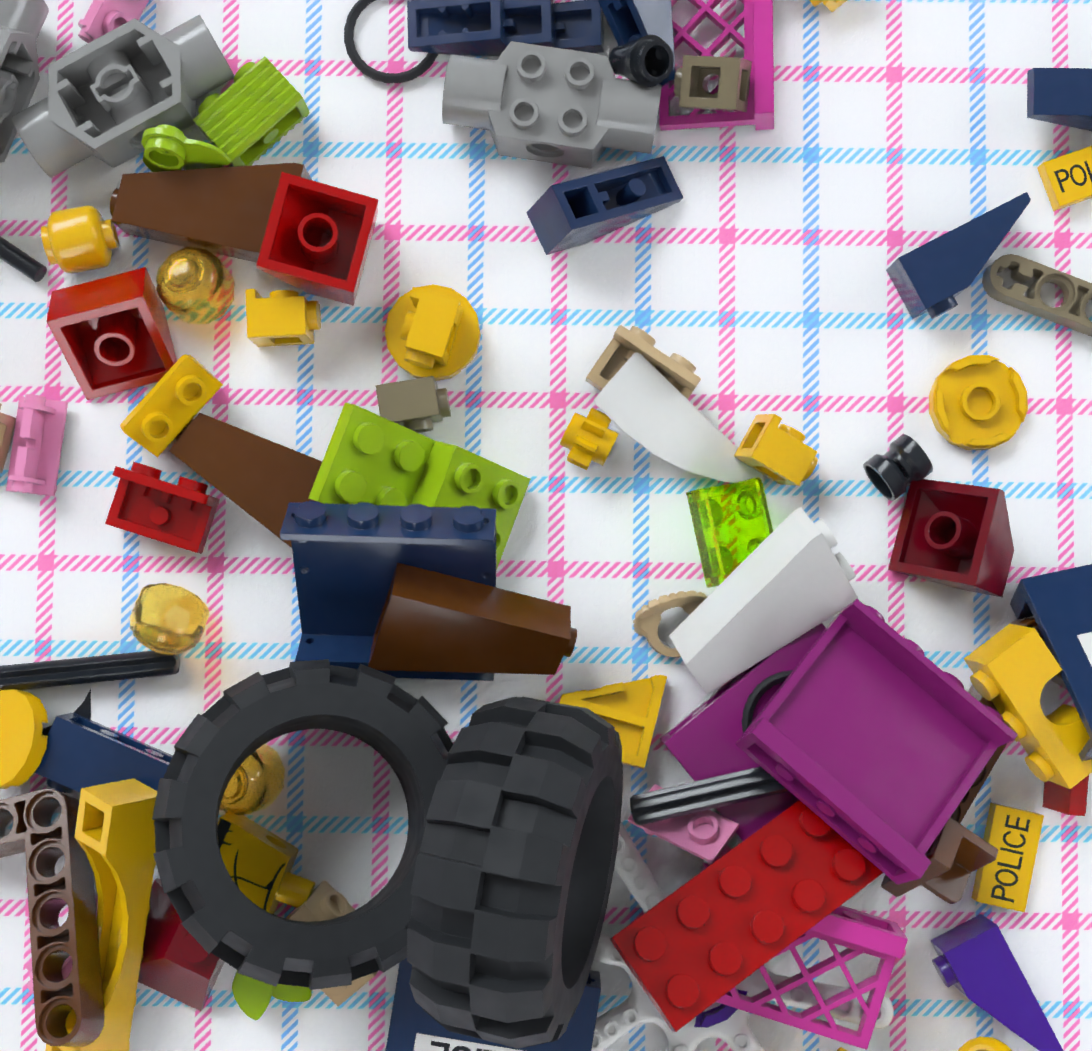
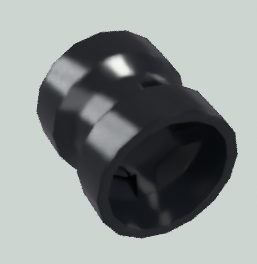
M902 434L890 443L889 451L884 455L876 454L863 464L865 473L872 484L890 501H894L904 494L907 485L911 481H921L933 472L932 463L925 451L914 439L906 434Z

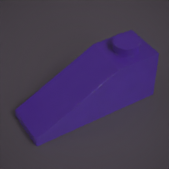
M979 914L930 940L938 957L932 959V963L947 988L954 985L969 1000L1038 1051H1064L997 924L983 914Z

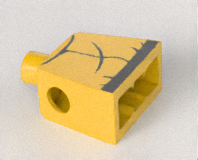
M231 810L220 817L217 832L221 856L230 877L239 890L249 900L271 914L275 913L279 901L295 908L300 907L314 890L316 882L291 873L299 849L237 811Z

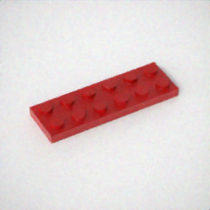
M798 800L610 938V941L671 1031L677 1032L883 874V872L804 803Z

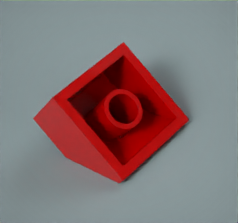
M282 172L257 260V269L306 293L354 306L378 217L379 199Z
M146 267L52 291L46 322L87 400L159 382L177 362L165 310Z

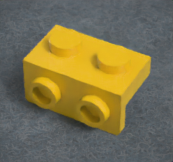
M184 354L123 420L120 428L126 435L158 458L223 384L193 356Z

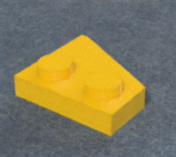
M655 675L646 679L626 683L620 682L601 688L566 693L561 695L559 703L588 708L613 725L619 733L621 740L622 764L644 769L667 676Z

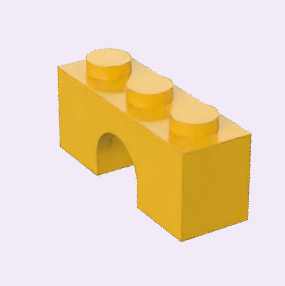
M1008 624L964 658V661L973 673L970 676L972 685L982 697L993 702L1003 717L1004 723L1018 734L1014 741L1020 742L1028 754L1025 757V762L1037 778L1043 782L1049 780L1071 789L1092 773V759L1081 761L1078 755L1090 737L1076 707L1062 704L1047 716L1044 715L1041 709L1040 696L1043 687L1051 678L1062 671V668L1035 628Z

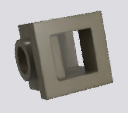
M683 55L682 67L677 68L674 78V93L676 97H679V107L747 112L752 62L741 57ZM717 75L719 76L718 92L711 94L707 87L708 81L711 77Z
M434 376L375 385L380 416L417 433L433 430V423L442 422L443 418L451 417L447 388L438 389Z

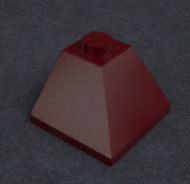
M928 479L911 481L888 570L960 590L1003 598L1014 554L1005 492L997 488Z
M157 878L154 880L151 888L150 910L147 916L143 958L140 964L138 982L202 1011L225 962L211 952L208 954L184 928L167 893L164 894L161 880Z

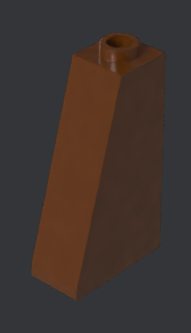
M299 163L123 174L120 187L116 188L111 195V221L128 235L257 263L281 173L285 172L312 180L304 164Z
M200 412L174 439L176 442L169 450V452L279 539L289 502L303 503L314 501L309 499V495L322 461ZM282 540L292 548L291 540Z
M397 562L374 633L368 667L375 670L555 675L563 656L570 657L573 653L577 639V629L571 627V606Z

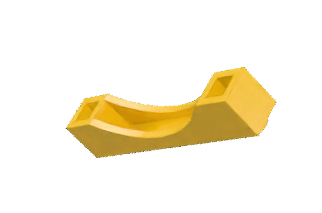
M134 778L81 788L74 836L87 855L96 882L98 896L97 926L105 1014L104 1027L100 1036L87 1046L65 1047L46 1044L45 1051H129L130 1048L129 1040L133 1012L136 1005L140 964L143 958L147 916L150 910L154 868L156 866L153 854L156 853L155 825L152 816L157 791ZM74 1010L66 1018L65 1026L68 1034L74 1029L76 1024Z

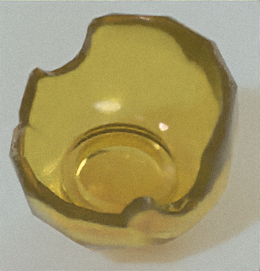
M186 246L168 255L158 268L155 279L158 296L164 305L183 322L188 324H209L222 317L234 301L235 281L232 274L224 263L207 249Z
M167 583L148 584L142 588L132 608L130 630L133 631V636L143 646L157 654L180 655L194 648L199 643L210 615L209 608L198 595L181 586Z
M265 743L244 760L229 781L219 810L224 811L226 814L240 816L253 814L271 806L284 788L285 768L278 752Z

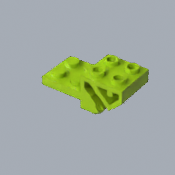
M345 403L310 492L309 499L323 504H357L366 502L374 505L390 506L421 504L427 507L460 508L463 506H475L478 508L496 509L497 570L531 479L459 446L435 441L357 405Z

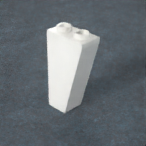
M801 507L793 511L669 635L685 665L706 695L837 614L854 600H859L849 582L856 577V574L841 552L835 555L832 552L831 548L836 546L838 542L823 519L813 522Z

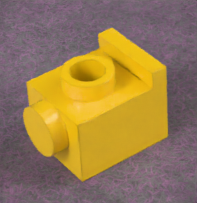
M412 287L410 298L416 311L407 312L401 329L400 338L406 340L405 348L407 349L404 360L426 369H432L434 363L447 366L463 314L461 302Z
M245 289L247 338L257 347L314 344V330L321 329L319 301H308L305 296H299V292L294 290H275L270 292V298H263L256 289Z
M756 415L734 457L780 485L799 486L801 482L808 479L813 473L818 462L816 457L817 451L803 443L806 438L804 434L788 425L780 424L783 418L778 415Z

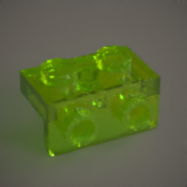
M759 477L733 484L686 492L707 588L719 586L773 532L763 483Z

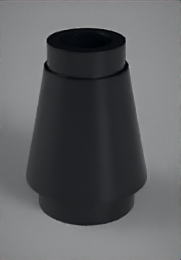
M646 35L613 48L609 54V61L614 74L643 86L653 87L669 76L673 68L674 56L670 46L662 38L656 35Z

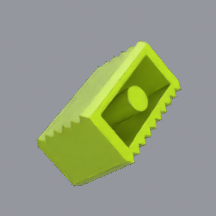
M265 56L257 63L248 62L236 72L233 79L234 84L221 95L214 93L208 96L198 108L199 115L193 119L205 137L231 159L230 164L233 167L253 165L254 161L259 160L261 155L266 154L268 149L273 148L276 142H279L283 136L287 135L289 130L294 129L295 125L301 123L302 119L310 113L302 95Z

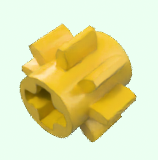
M594 408L590 409L587 417L576 412L574 413L560 442L561 446L570 450L566 461L585 470L588 469L591 461L602 466L604 465L619 433L608 428L611 419L605 413Z

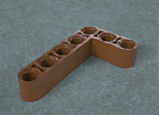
M41 789L0 800V858L25 852L37 1034L43 1043L50 1046L84 1047L93 1043L100 1036L105 1019L94 876L85 851L74 838L79 800L54 789ZM61 806V815L52 825V816L55 810ZM13 818V827L5 836V828ZM64 855V866L56 875L55 865L58 859ZM65 905H68V917L59 926L58 918L60 911ZM71 956L72 970L64 980L62 966L65 960ZM74 1010L76 1024L74 1029L68 1034L65 1026L66 1018Z

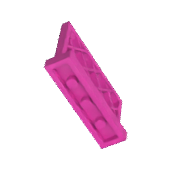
M671 0L672 7L678 2V0ZM688 0L699 11L683 28L672 20L673 33L676 34L674 37V51L682 42H685L699 56H713L730 38L744 49L743 59L752 62L747 112L710 110L712 113L702 114L706 109H694L689 115L670 116V101L675 97L674 84L670 87V83L661 88L659 103L660 131L755 125L756 131L773 130V0H740L744 4V10L730 25L713 11L722 0H709L707 3H704L702 0ZM706 17L723 31L707 49L690 36L693 30ZM743 24H744V37H743L740 33L737 32V30H738ZM719 83L710 92L711 94H715L718 92Z
M703 862L701 871H703L710 865H708V863ZM841 905L776 955L778 956L790 950L801 970L800 973L775 985L766 967L763 965L759 970L769 987L768 989L748 997L739 994L736 987H734L716 1002L867 1050L896 957L902 959L908 938L896 922ZM814 937L827 941L834 955L807 969L796 946ZM835 944L847 947V949L838 952ZM862 953L879 957L880 961L876 974L855 984L845 962ZM840 966L851 987L823 1000L813 978ZM807 982L818 1004L800 1013L787 1009L780 995ZM870 991L867 1002H865L862 994ZM857 997L864 1011L858 1030L837 1025L830 1010ZM775 998L778 1006L767 1002ZM824 1014L828 1022L818 1019L817 1017Z

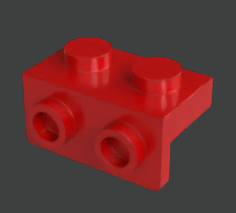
M134 461L131 470L115 466L112 475L119 477L120 480L105 524L202 554L220 501L218 498L206 495L208 485L182 476L179 477L177 485L159 480L162 470Z

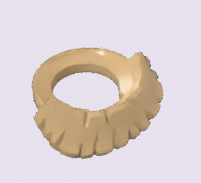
M690 590L687 592L679 591L676 594L670 593L668 596L663 595L658 600L653 599L648 602V605H643L635 613V619L633 620L634 632L644 636L657 653L666 657L679 658L681 656L676 648L664 645L659 639L658 626L661 621V614L668 609L681 607L684 612L690 615L707 596L702 592L697 593L694 590Z

